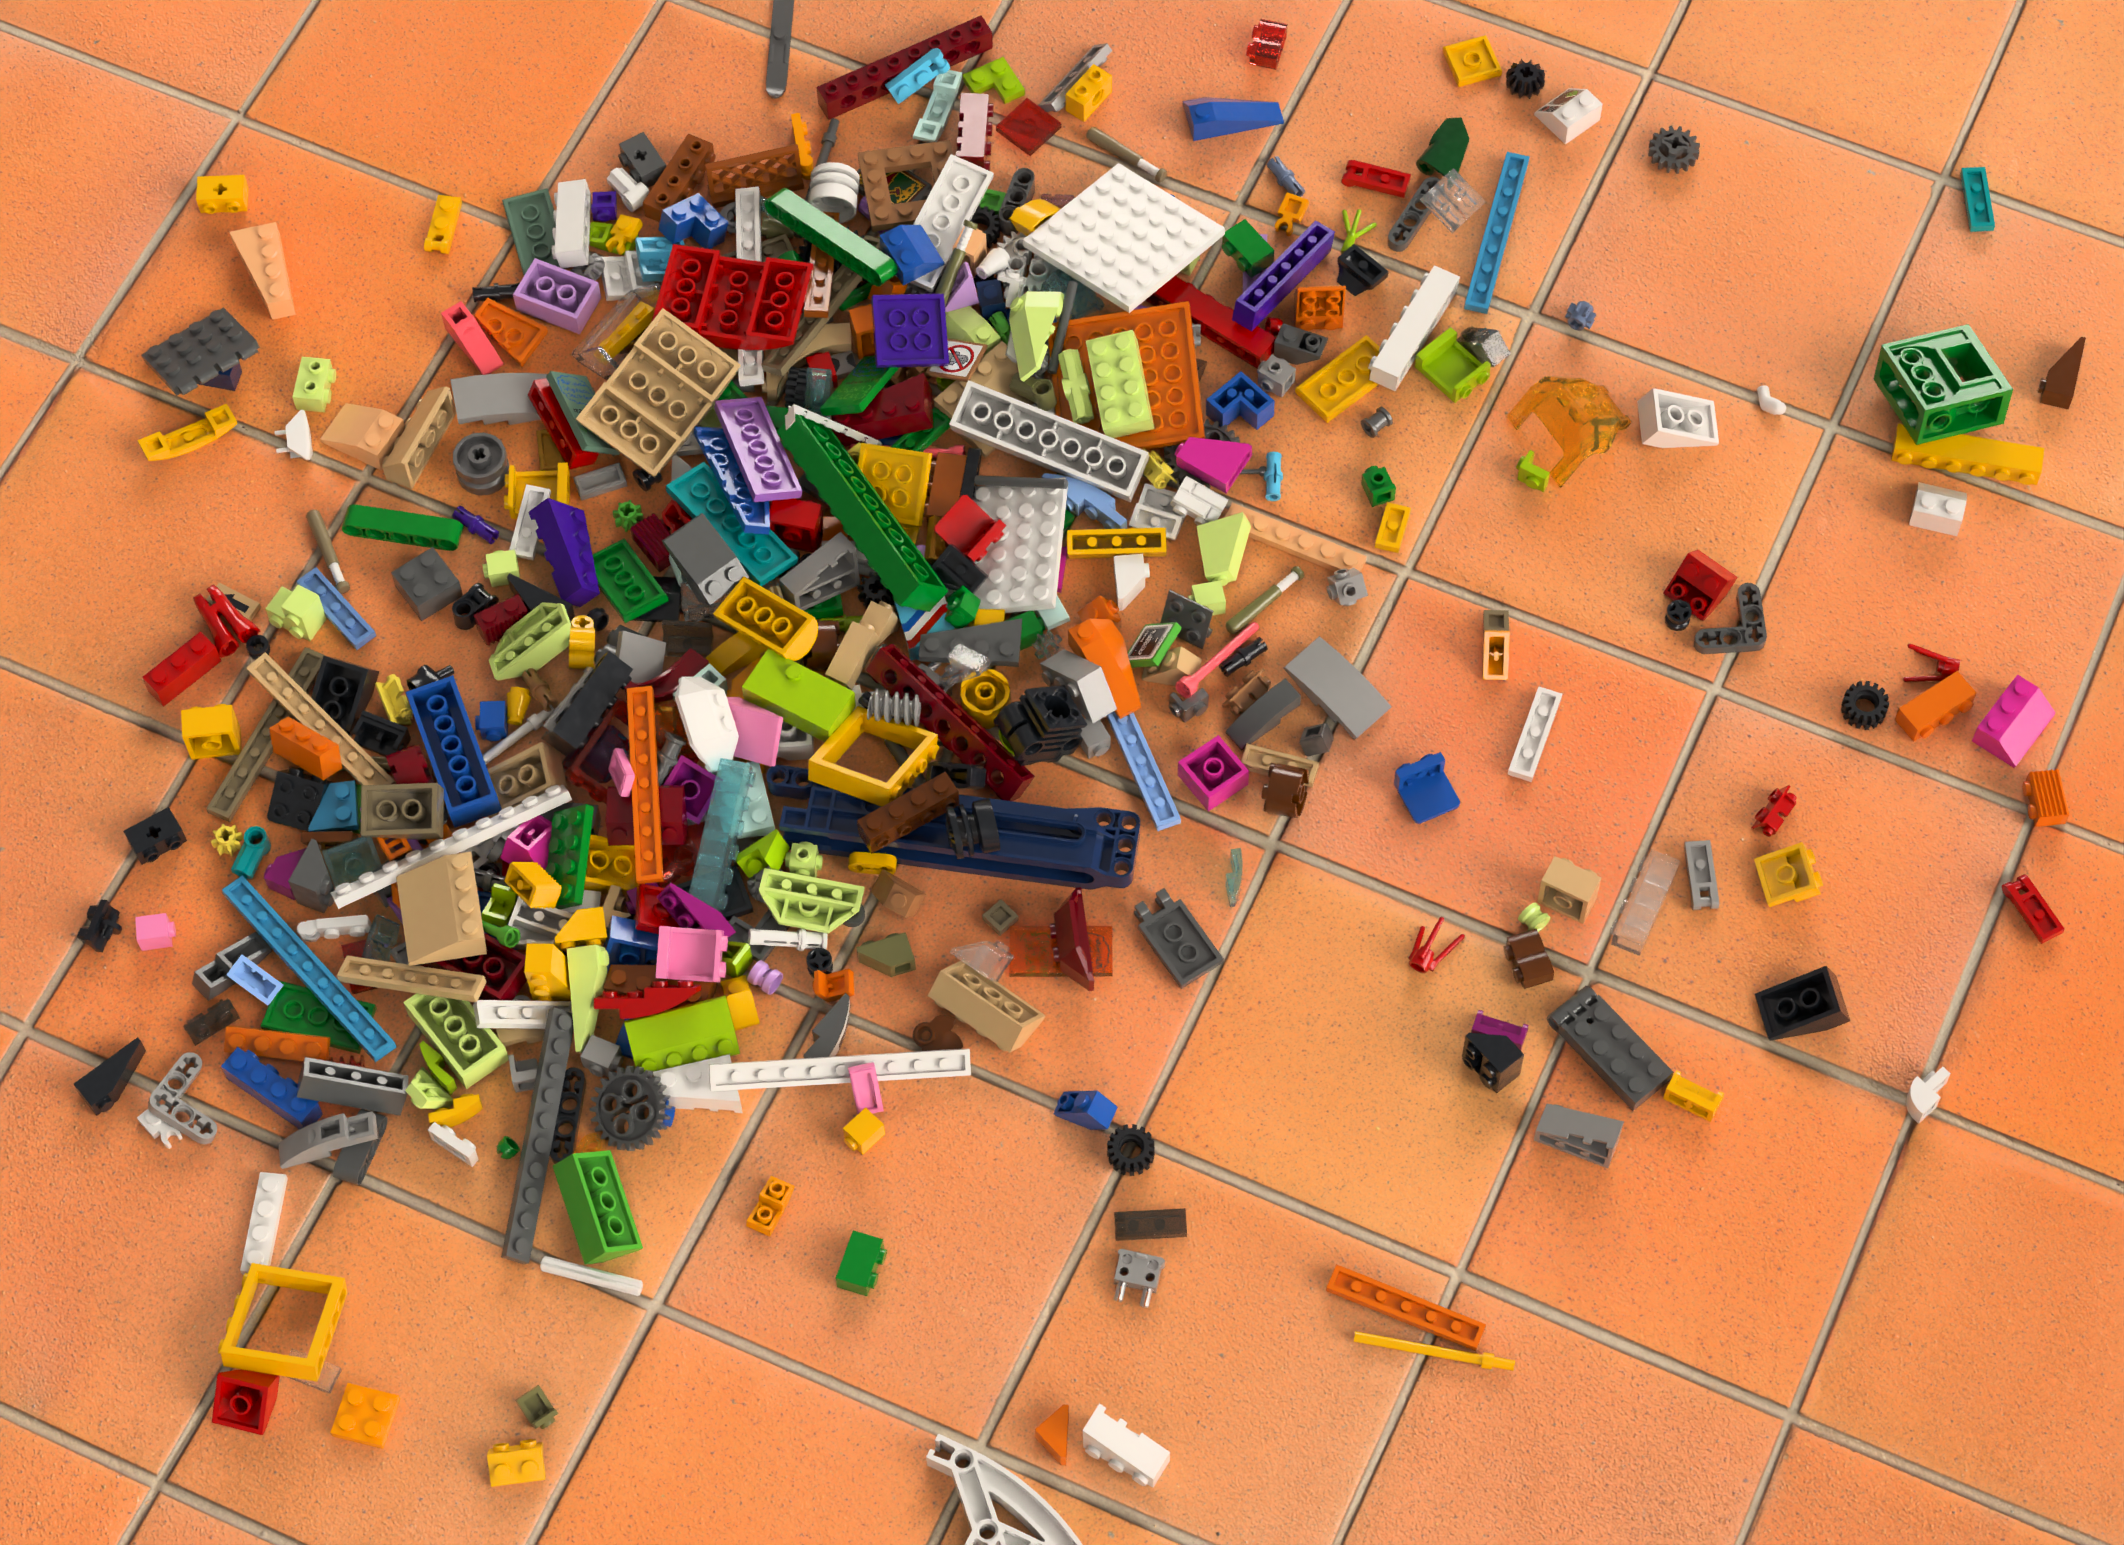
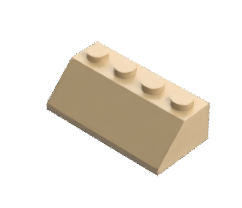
M444 386L429 390L423 399L421 398L418 401L415 413L412 418L410 417L406 421L404 432L401 437L398 436L396 438L391 454L387 455L383 461L382 468L386 480L413 489L456 415L449 387Z
M964 959L941 970L928 994L935 1001L936 1005L949 1010L959 1021L969 1024L975 1028L979 1035L988 1037L996 1043L999 1049L1009 1053L1022 1047L1046 1016Z

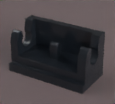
M364 710L352 734L356 735L354 741L360 747L383 756L405 749L411 740L407 727Z

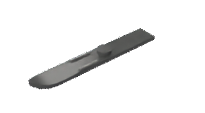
M773 0L766 90L768 95L774 99L781 97L787 86L794 0Z

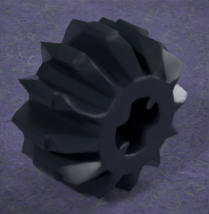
M1521 59L1519 64L1513 63L1511 65V69H1508L1506 73V86L1510 89L1511 95L1518 93L1519 98L1526 95L1529 99L1532 97V94L1538 96L1540 89H1543L1545 85L1544 70L1540 69L1539 63L1533 65L1532 60L1525 63Z
M870 571V578L862 577L861 581L863 584L857 585V590L860 592L858 599L860 602H864V608L867 609L871 601L877 604L883 601L894 606L893 594L888 588L883 586L878 574L874 575Z

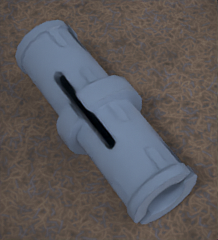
M1275 156L1274 159L1271 158L1267 163V167L1276 176L1277 183L1283 186L1288 193L1302 197L1305 189L1295 179L1293 171L1288 170L1278 156Z

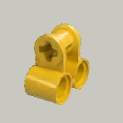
M579 615L571 621L569 668L585 669L587 666L594 668V622L588 616Z

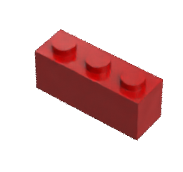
M200 631L145 674L142 679L148 692L164 707L219 664L221 658L216 646Z

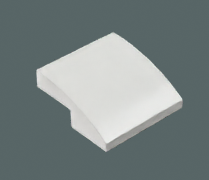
M625 251L624 256L602 257L605 267L601 275L606 301L637 298L656 291L654 281L643 282L636 251Z
M1145 483L1139 502L1135 505L1129 527L1166 528V538L1176 540L1185 519L1184 516L1173 511L1174 507L1169 505L1176 492L1157 489L1153 485Z

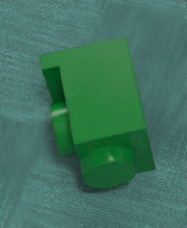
M1378 466L1367 468L1365 473L1362 474L1361 484L1371 506L1375 507L1395 500L1396 486L1392 483L1386 468H1378Z
M962 585L947 597L946 601L948 604L946 608L948 610L944 619L956 629L965 627L975 619L981 600Z

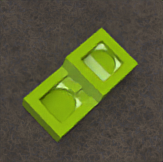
M591 222L589 245L609 252L606 248V242L612 238L610 231L613 228V224ZM635 240L633 243L626 242L625 251H634L636 247ZM616 247L613 248L611 253L618 254Z
M422 1041L419 1045L428 1070L432 1077L451 1096L457 1089L454 1078L443 1070L445 1063L442 1055Z

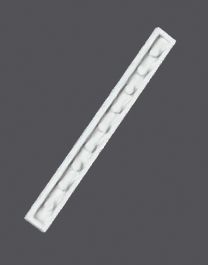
M759 187L735 189L737 258L762 262ZM738 349V363L741 365L738 370L740 386L764 384V370L761 365L764 362L763 350Z
M564 785L551 786L545 790L546 793L537 797H527L522 801V804L516 807H506L492 818H482L473 827L459 829L452 834L453 836L445 840H435L429 844V847L421 851H411L405 856L406 858L400 861H390L384 864L382 869L374 873L366 872L357 881L350 884H340L335 888V891L331 892L332 898L338 909L397 882V876L445 855L462 852L571 801L570 793Z
M970 1049L709 1064L710 1091L851 1083L848 1067L874 1062L878 1081L971 1075Z

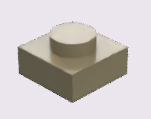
M1484 610L1483 636L1484 630L1509 631V610Z
M1001 899L982 915L983 920L999 936L1019 920V916Z

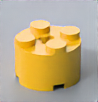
M992 669L971 672L964 678L961 684V707L983 728H993L995 726L993 720L1005 706L1011 703L1010 687L1007 679L1000 672Z

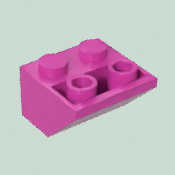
M539 815L522 823L507 837L501 859L509 864L511 862H538V865L543 867V870H546L552 822Z

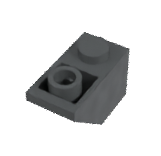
M1283 323L1275 340L1274 356L1295 365L1319 360L1328 338Z

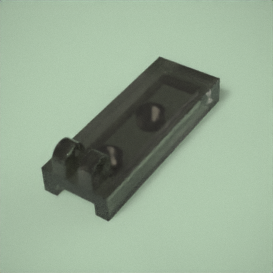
M1185 1208L1114 1212L1116 1241L1187 1237Z

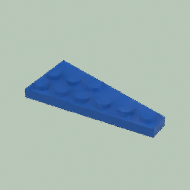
M694 426L693 434L744 533L769 535V501H753L722 428Z

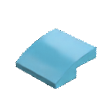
M637 237L635 239L636 252L643 282L663 281L673 244L666 237ZM683 240L680 241V242H678V243H675V244H677V245H684V246H685Z

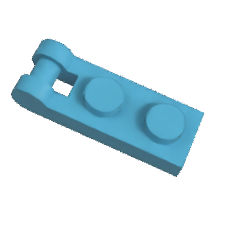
M932 49L885 84L894 100L900 104L937 75L948 72L950 64L946 59H943L940 49Z

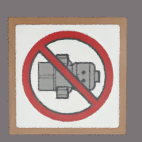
M947 338L949 365L930 366L925 374L926 376L968 382L988 346L987 344Z

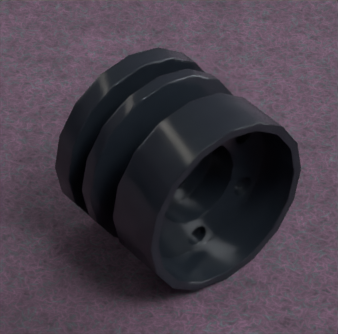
M989 798L973 801L971 814H967L964 805L959 804L958 817L955 815L953 806L946 807L945 827L947 837L957 860L964 858V846L967 848L969 857L974 856V844L978 843L983 854L1000 851L997 824Z

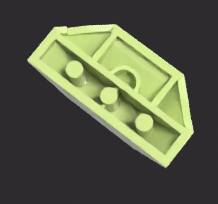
M542 602L506 630L496 647L495 653L489 658V663L496 680L521 677L524 671L531 675L528 669L539 670L569 646L571 623L563 604Z
M764 868L759 894L778 924L829 934L860 911L865 887Z

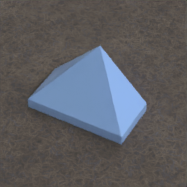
M244 955L239 957L226 974L227 977L267 1006L283 987L281 982Z

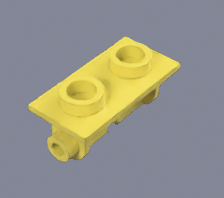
M1145 448L1142 449L1149 454V461L1143 474L1155 488H1165L1170 480H1173L1175 483L1178 482L1171 475L1174 470L1165 462L1161 464L1163 458L1156 451L1152 450L1149 452Z
M391 674L386 678L387 681L385 683L376 682L375 686L389 721L411 726L410 719L412 718L413 711L406 695H401L404 690L400 678L396 677L395 674Z

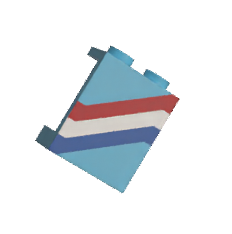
M945 596L930 612L915 610L905 606L901 607L894 601L895 612L898 613L897 617L901 622L911 661L919 660L922 634L955 629L944 619L948 610L946 608Z

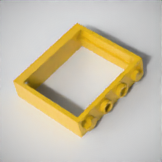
M857 706L809 759L808 780L882 807L902 796L903 792L913 785L916 777L925 771L927 764L932 759H936V754L939 750L937 745L938 734L913 725L907 726L902 721L900 724H896L893 718L887 723L885 722L884 715L880 721H876L874 713L867 720L868 709ZM863 732L915 750L887 783L835 764Z
M251 1263L249 1272L244 1273L242 1278L243 1289L241 1294L235 1298L233 1317H229L227 1320V1334L225 1339H221L219 1343L218 1354H221L223 1366L318 1382L347 1296L345 1278ZM258 1283L328 1294L307 1358L236 1347Z

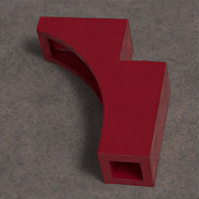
M689 648L677 662L659 676L643 683L630 681L624 687L626 696L627 688L652 686L654 690L655 718L664 709L673 714L676 709L672 694L677 691L679 678L694 677L709 664V661L692 648Z

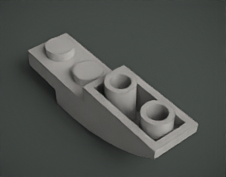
M371 1111L347 1118L342 1113L317 1121L294 1132L279 1143L280 1167L284 1169L331 1157L332 1150L378 1139L376 1115Z

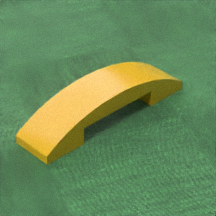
M224 404L205 412V419L163 436L160 431L139 439L138 444L148 461L169 459L187 454L213 442L236 426L237 420L228 405Z

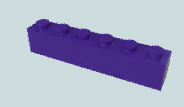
M1315 220L1236 300L1232 320L1252 332L1331 252L1335 231Z

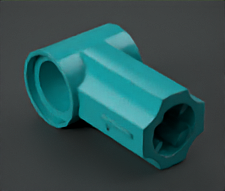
M253 826L246 830L244 833V843L231 868L232 873L239 877L243 875L246 880L253 878L263 856L271 849V842L263 828ZM262 839L259 844H252L254 840Z

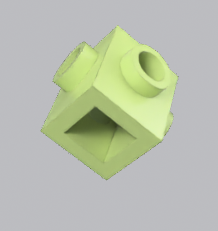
M810 842L792 843L791 852L786 853L785 867H789L790 873L817 878V872L822 869L823 855H819L818 846Z

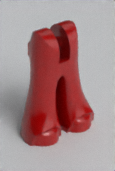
M213 584L207 588V591L212 601L214 600L216 603L209 606V602L200 593L193 597V600L213 637L214 645L219 656L222 658L235 653L239 644L221 621V615L227 620L243 644L247 643L250 637L258 635L261 631L252 621L244 617L232 605L225 594Z

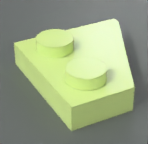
M421 1067L405 1090L411 1096V1102L420 1109L450 1108L453 1104V1098L424 1067Z

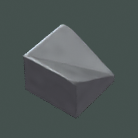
M1323 723L1304 728L1299 743L1306 756H1313L1329 752L1334 737L1328 724Z

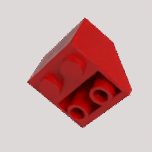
M1695 550L1686 555L1663 594L1673 601L1682 600L1687 602L1691 607L1692 614L1704 621L1726 597L1738 577L1700 550Z

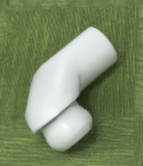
M1764 385L1757 388L1760 408L1763 411L1773 415H1782L1785 412L1786 405L1770 396L1768 386Z

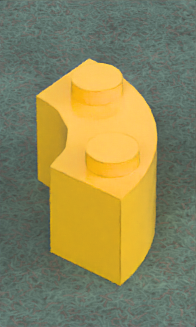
M1036 199L1021 207H1017L1009 219L1017 231L1028 236L1061 208L1046 200Z

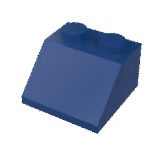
M899 225L880 235L879 248L896 263L898 267L896 275L903 286L945 265L921 225Z

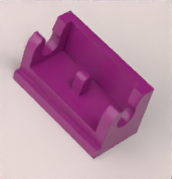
M1478 1010L1471 1033L1507 1036L1522 1050L1529 1025L1523 1024L1520 1027L1483 1015L1484 1011Z

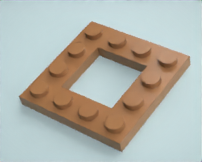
M950 140L858 152V162L872 232L890 230L899 225H913L926 200L892 204L886 173L931 167L935 184L950 155H953Z

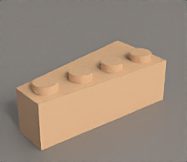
M276 222L230 231L234 248L237 254H239L272 320L296 315L282 241Z

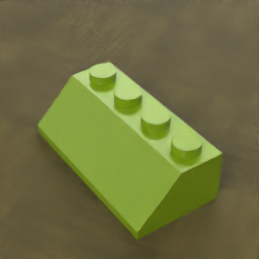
M725 995L624 1021L635 1067H644V1072L646 1070L659 1071L729 1054L730 1056L740 1054Z

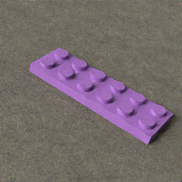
M762 397L715 401V412L753 501L765 502L801 498L802 488L781 444Z

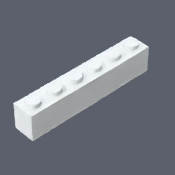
M1435 265L1430 273L1426 272L1424 274L1420 289H1415L1411 296L1409 307L1404 306L1400 314L1401 320L1399 323L1395 322L1389 333V339H1384L1381 343L1379 355L1377 357L1373 356L1368 367L1371 370L1369 380L1393 391L1397 390L1416 359V354L1421 351L1455 296L1460 276Z

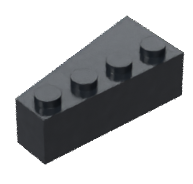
M610 651L604 654L583 683L585 685L583 688L580 687L570 699V706L566 707L554 720L556 723L555 727L548 732L546 731L542 739L565 756L577 748L581 750L590 738L587 734L591 728L595 730L603 721L604 717L601 716L606 708L610 710L617 701L618 697L615 694L620 688L624 690V687L631 681L632 677L629 675L633 668Z

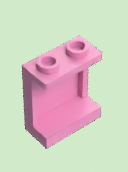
M659 926L656 978L720 983L721 977L725 978L726 962H722V952H727L728 936H724L723 930Z

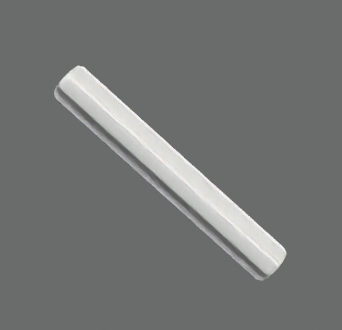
M544 1256L540 1264L541 1271L636 1296H639L643 1289V1282L641 1280Z

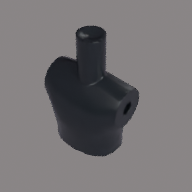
M423 665L413 677L407 679V686L409 690H413L447 678L454 674V669L449 665L436 672L428 665Z

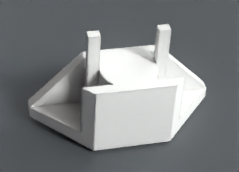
M300 410L285 426L286 430L275 431V436L286 434L287 447L276 449V452H290V458L302 457L305 460H310L313 455L311 432L305 410Z

